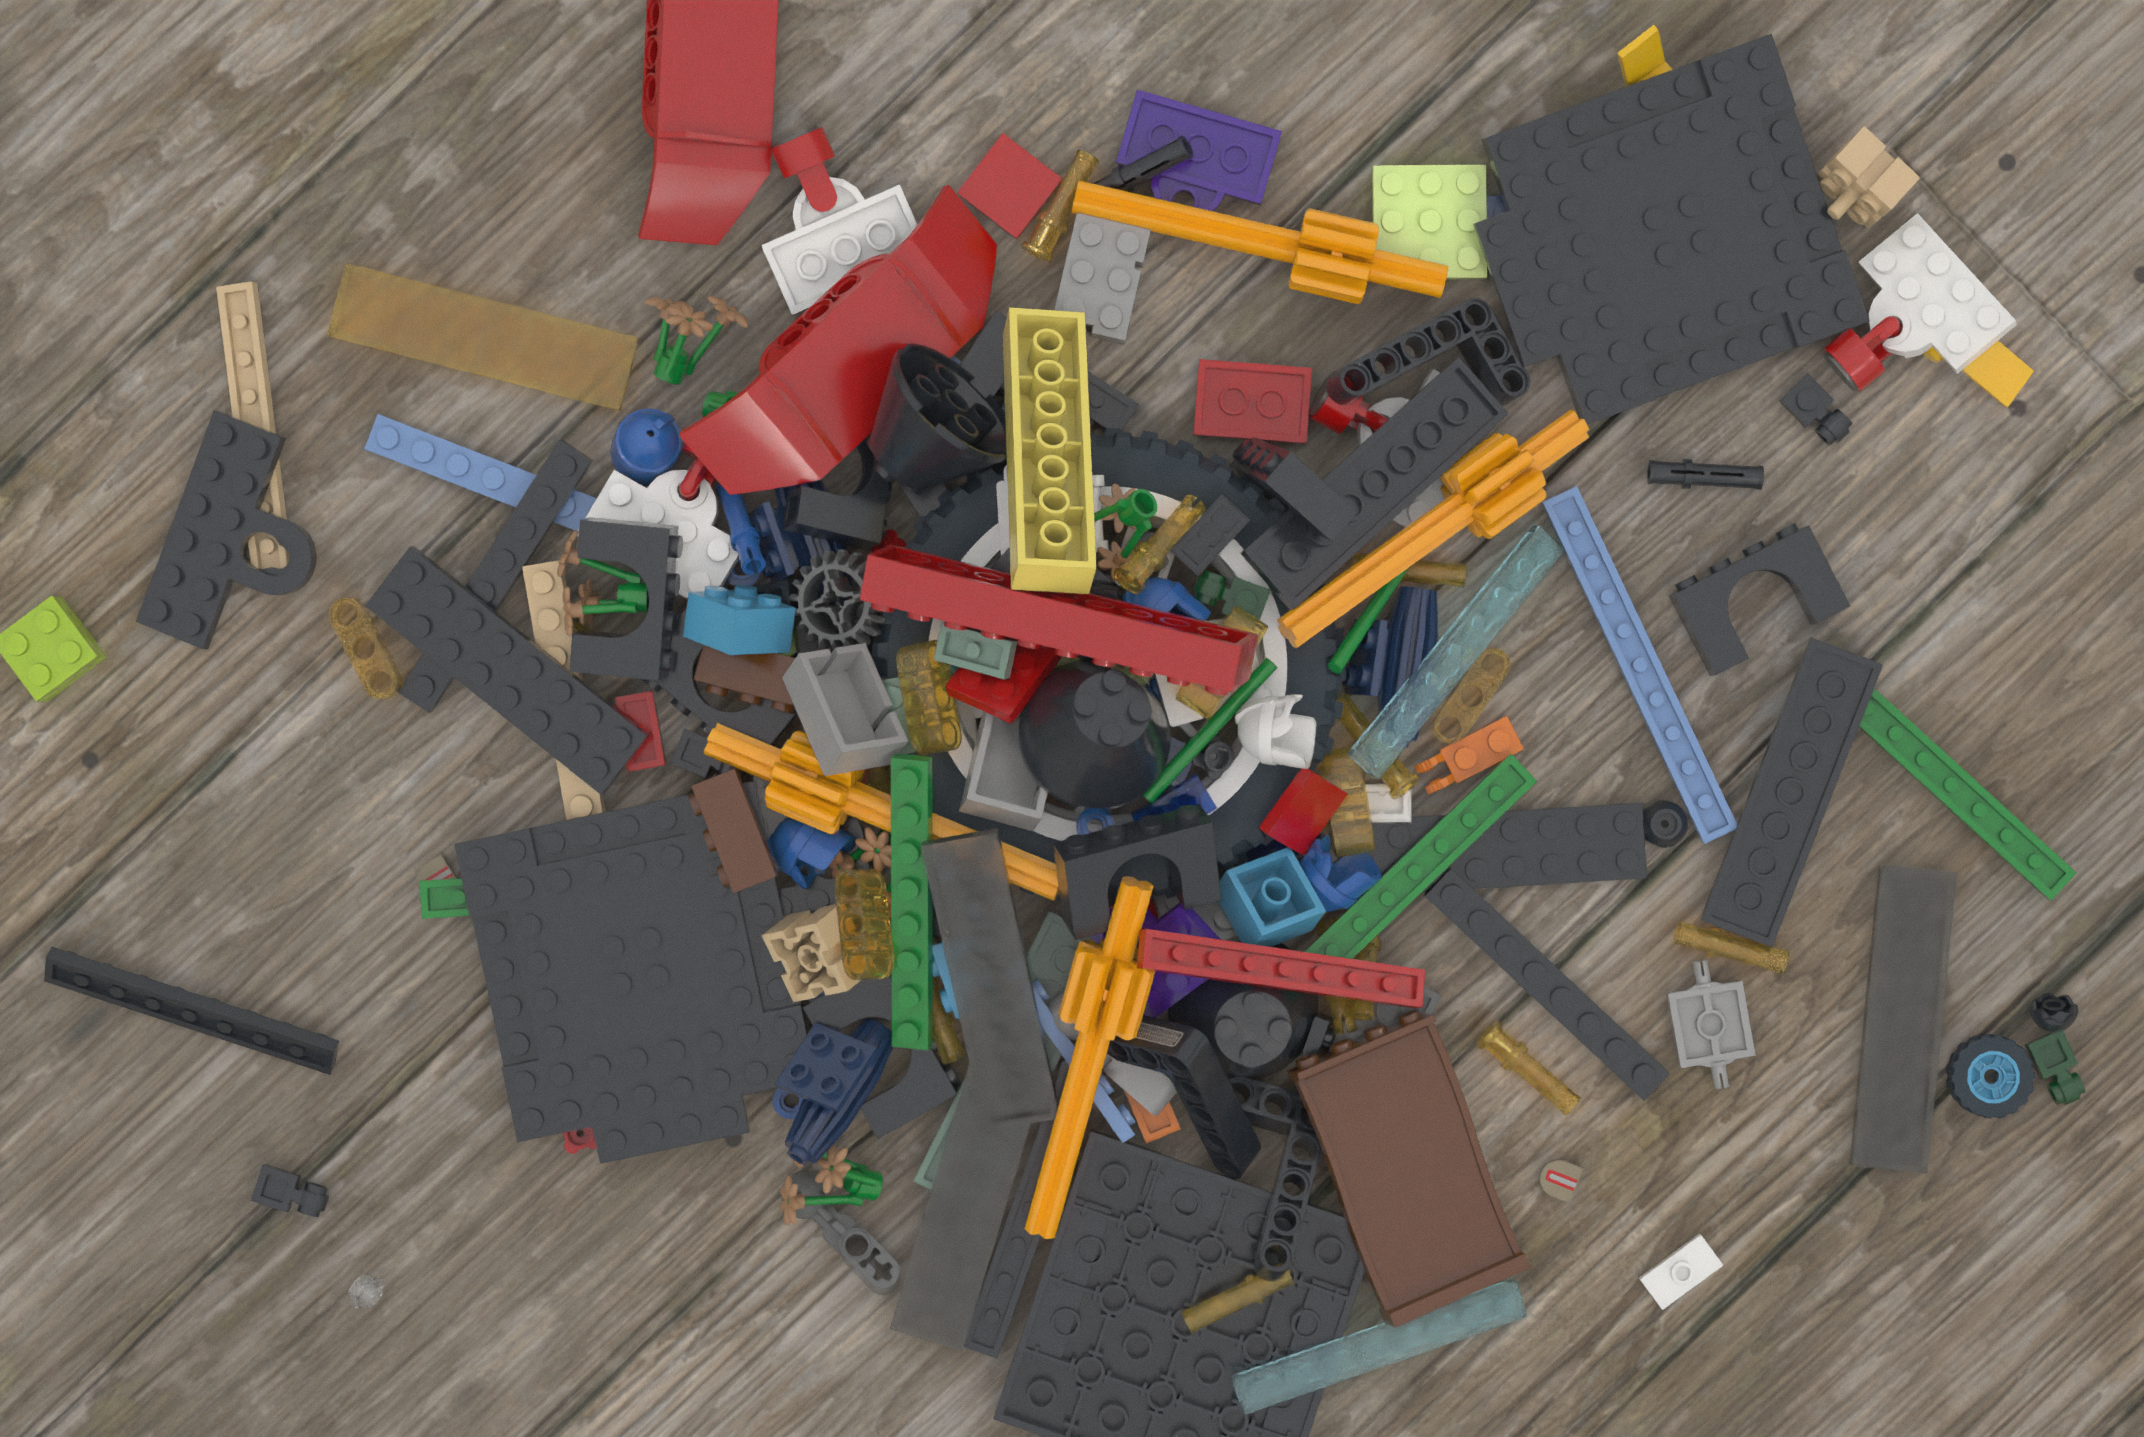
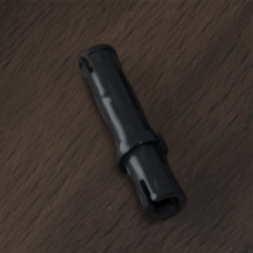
M1181 135L1178 139L1124 167L1122 165L1114 167L1111 174L1092 184L1132 193L1135 186L1187 159L1193 158L1192 147L1188 140Z
M1683 459L1682 462L1649 460L1647 482L1648 484L1681 485L1682 489H1690L1691 485L1761 490L1764 482L1763 466L1693 463L1692 459Z

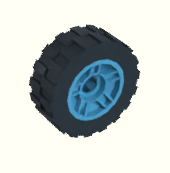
M1992 1034L1974 1035L1969 1037V1040L1965 1043L1961 1042L1957 1046L1958 1049L1955 1053L1952 1052L1949 1058L1951 1059L1949 1066L1946 1067V1073H1948L1947 1087L1951 1089L1953 1099L1958 1101L1959 1106L1964 1110L1983 1118H2004L2007 1114H2014L2019 1111L2018 1108L2027 1103V1098L2034 1089L2033 1079H2035V1072L2032 1069L2033 1062L2031 1058L2027 1057L2026 1050L2009 1038ZM1989 1069L1997 1071L1993 1079L1995 1083L1993 1084L1986 1082L1984 1079V1074Z

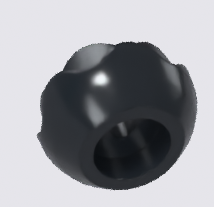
M1659 800L1643 811L1644 836L1649 843L1661 848H1668L1676 845L1684 838L1688 822L1684 810L1679 805L1667 800ZM1664 820L1668 822L1666 828L1661 826V822Z
M2045 993L2038 1000H2033L2030 1015L2041 1029L2058 1032L2067 1029L2074 1023L2078 1015V1006L2073 1003L2068 995L2056 997L2051 993Z

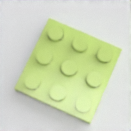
M1380 165L1372 167L1373 223L1379 225L1376 249L1447 265L1449 268L1446 280L1487 278V263L1473 226L1474 223L1487 219L1486 165Z

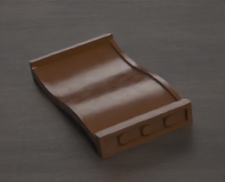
M1419 1009L1398 1016L1399 1022L1387 1028L1385 1024H1380L1365 1030V1037L1352 1042L1349 1038L1336 1042L1330 1046L1331 1052L1318 1057L1317 1053L1301 1057L1295 1061L1296 1067L1287 1070L1289 1078H1292L1319 1140L1350 1234L1381 1307L1379 1311L1383 1321L1394 1328L1531 1268L1526 1254L1521 1251L1497 1196L1458 1078L1434 1024L1436 1019L1433 1014L1420 1013Z

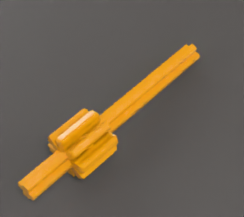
M1078 181L1072 206V213L1090 215L1150 229L1161 234L1291 263L1292 268L1288 282L1290 289L1354 304L1362 302L1367 281L1441 298L1449 266L1376 249L1379 235V225L1376 223L1311 208L1305 211L1301 230L1296 231L1084 181Z
M1568 410L1520 446H1518L1517 439L1507 433L1503 436L1499 433H1494L1467 452L1440 476V481L1444 484L1440 487L1444 498L1442 502L1306 598L1295 609H1291L1277 619L1280 625L1278 629L1283 638H1287L1292 647L1298 648L1466 526H1468L1469 532L1478 538L1484 536V538L1491 539L1545 500L1546 491L1542 487L1546 485V481L1542 471L1589 438L1587 434L1589 427L1585 420L1579 419L1574 410Z
M717 723L715 729L712 728L707 738L708 743L704 749V755L770 782L766 787L764 796L768 809L828 834H835L839 830L840 824L843 825L849 815L891 833V795L860 783L865 775V769L824 776L805 732L795 731L791 739H787L782 749H779ZM932 813L933 851L1055 901L1060 893L1055 863Z
M1130 876L1122 877L1105 939H1101L1100 944L1091 939H1085L1079 942L1078 948L1075 951L1058 1014L1065 1023H1074V1029L1079 1031L1024 1228L1031 1235L1039 1234L1044 1239L1055 1238L1110 1040L1114 1041L1115 1036L1121 1037L1124 1040L1134 1039L1137 1037L1155 975V971L1137 969L1138 949L1136 947L1154 887L1148 881H1138Z

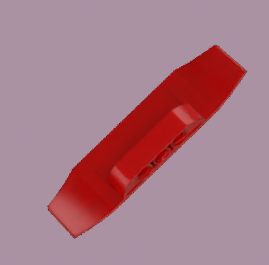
M647 0L641 113L645 130L654 139V153L650 187L638 233L640 239L718 245L771 172L779 0Z
M949 185L943 186L923 219L901 244L890 254L871 257L851 268L768 345L759 361V372L761 374L724 405L680 431V438L729 495L793 486L823 479L872 432L892 358L899 348L904 349L907 344L911 343L920 344L937 350L951 358L983 328L995 269L996 242Z

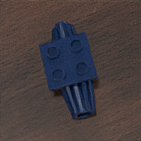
M821 480L775 488L778 509L771 508L768 501L762 503L748 514L752 526L758 530L760 536L759 547L766 562L762 573L765 578H770L771 582L787 579L794 574L797 568L801 569L802 566L811 567L810 559L814 556L823 558L825 551L833 550L837 554L838 550L847 549V546L844 544L782 530L787 493L801 486L827 492ZM843 572V576L848 578L849 584L855 589L853 577ZM823 581L818 590L817 600L820 599L824 593ZM852 596L837 597V601L830 602L829 606L844 605V601L850 600L849 598Z
M1400 586L1389 622L1387 620H1375L1349 659V663L1345 665L1346 681H1343L1345 686L1344 694L1378 695L1379 736L1387 737L1386 745L1408 748L1409 740L1417 741L1431 697L1439 638L1437 591Z
M867 1018L848 1036L815 1022L775 1083L778 1088L804 1098L784 1142L785 1146L789 1148L787 1154L791 1159L802 1165H806L808 1162L817 1163L848 1129L878 1083L893 1049L892 1031L886 1028L885 1025Z

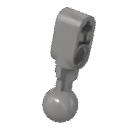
M1062 993L1050 1002L1048 1009L1054 1016V1022L1058 1030L1066 1034L1070 1041L1077 1040L1079 1031L1074 1029L1075 1024L1065 1023L1058 1014L1064 995ZM1106 1054L1102 1070L1155 1117L1176 1095L1177 1091L1170 1077L1165 1073L1122 1063Z

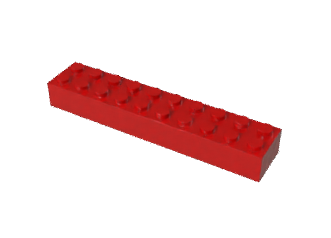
M892 544L868 554L859 599L870 602L871 608L878 611L893 612L894 609L908 612L907 617L914 620L930 621V618L944 621L945 627L954 630H967V627L981 630V635L986 638L1002 640L1004 636L1018 639L1017 644L1026 648L1040 649L1041 645L1055 648V654L1062 657L1077 658L1079 654L1091 657L1092 663L1099 666L1115 667V664L1130 667L1129 672L1135 675L1151 677L1153 673L1167 676V682L1190 686V682L1204 685V690L1208 693L1223 696L1228 695V692L1235 691L1250 679L1259 634L1092 593L1078 594L1011 590L1010 573Z

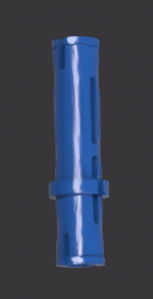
M719 483L716 487V492L720 498L731 532V546L734 551L738 552L741 568L744 573L754 574L751 562L755 563L759 573L765 568L766 562L759 547L760 536L758 530L752 526L742 493L729 495Z

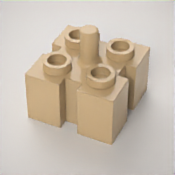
M1865 126L1849 139L1816 175L1823 194L1831 199H1836L1828 208V214L1833 219L1838 220L1847 212L1848 216L1855 223L1864 225L1869 229L1894 208L1920 177L1899 157L1894 159L1884 150L1887 146Z
M842 903L820 907L813 914H811L810 910L789 914L762 934L773 961H781L786 970L781 977L793 1002L815 998L823 991L825 995L846 992L873 971V967L862 944L853 942L850 937L855 929Z

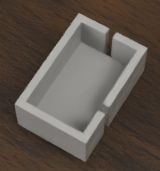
M1077 213L1054 310L1085 312V328L1086 325L1093 326V338L1125 345L1141 277V270L1134 269V267L1143 268L1151 230Z
M865 643L837 647L832 653H830L829 649L799 653L782 677L824 776L891 765V757L895 753L899 754L907 744V737L896 712L888 713L875 732L873 731L888 712L892 703Z
M983 711L959 812L1034 831L1042 819L1048 792L1034 780L1022 759L1018 744L1020 719L1017 716L1014 722L1010 724Z

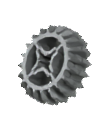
M847 549L838 550L837 554L833 550L825 551L823 558L820 556L812 557L810 559L811 567L802 566L799 569L804 579H795L792 582L799 589V593L791 594L789 599L798 602L795 616L801 615L802 618L796 628L799 630L809 628L806 640L812 642L818 639V648L828 649L831 646L832 651H834L837 647L865 643L866 646L871 643L870 635L879 636L881 633L877 623H885L886 617L879 614L878 610L872 609L870 602L859 600L861 590L854 589L849 584L848 578L843 576V572L848 573L862 588L866 561L863 562V554L856 552L850 556ZM823 581L824 593L822 597L817 600L818 590ZM837 597H853L851 600L844 601V605L829 606L830 602L837 601ZM864 602L862 616L858 623L855 625V621L858 620V606ZM820 612H825L831 616L833 624L838 626V630L831 627L823 619Z

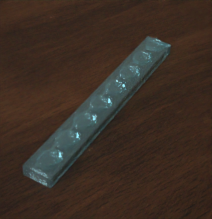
M1533 525L1424 658L1419 667L1411 674L1347 754L1371 778L1378 780L1564 552L1541 526Z
M1512 1278L1481 1289L1396 1328L1382 1323L1232 1375V1380L1241 1410L1246 1415L1525 1318L1527 1314L1518 1283Z

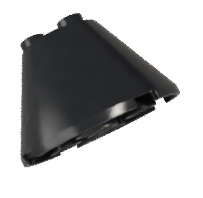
M907 344L904 349L899 348L893 355L871 436L867 441L868 447L879 462L876 465L877 472L889 482L896 479L917 495H921L926 489L1007 460L1005 412L992 394L985 398L970 383L975 377L961 365L939 351L924 345Z
M1079 660L1053 669L1037 688L1019 715L1018 744L1025 766L1034 780L1046 792L1070 806L1109 810L1127 805L1141 797L1153 786L1164 770L1168 760L1171 731L1161 700L1141 677L1130 673L1129 669L1115 664V667H1103L1093 664L1092 660Z
M1284 943L1272 946L1274 948L1292 950ZM1208 979L1168 1008V1020L1196 1028L1202 1032L1210 1041L1228 1080L1235 1076L1256 1080L1279 1072L1302 1053L1314 1018L1318 1014V995Z

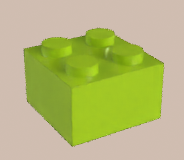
M51 595L0 634V654L36 702L50 701L107 658L106 654L65 599L60 596Z

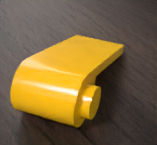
M1655 25L1651 26L1617 53L1625 87L1673 70L1665 61L1659 30Z
M1999 341L1961 370L2007 408L2034 372ZM1933 347L1923 353L1926 358L1935 363L1944 360Z

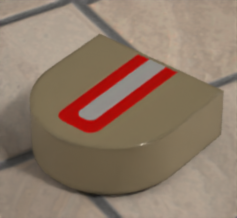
M440 854L420 868L416 877V883L420 891L419 881L452 879L458 877L444 855Z
M1562 1159L1550 1160L1540 1170V1186L1548 1195L1570 1204L1584 1168Z

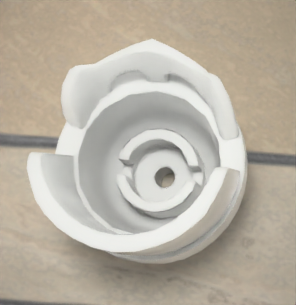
M1303 695L1266 696L1244 705L1237 711L1235 721L1238 724L1240 743L1248 753L1260 759L1262 764H1279L1302 769L1310 767L1315 746L1316 721L1309 716L1290 714L1293 705L1301 700Z

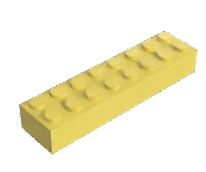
M1009 307L1003 331L1011 590L1089 594L1096 572L1085 312Z

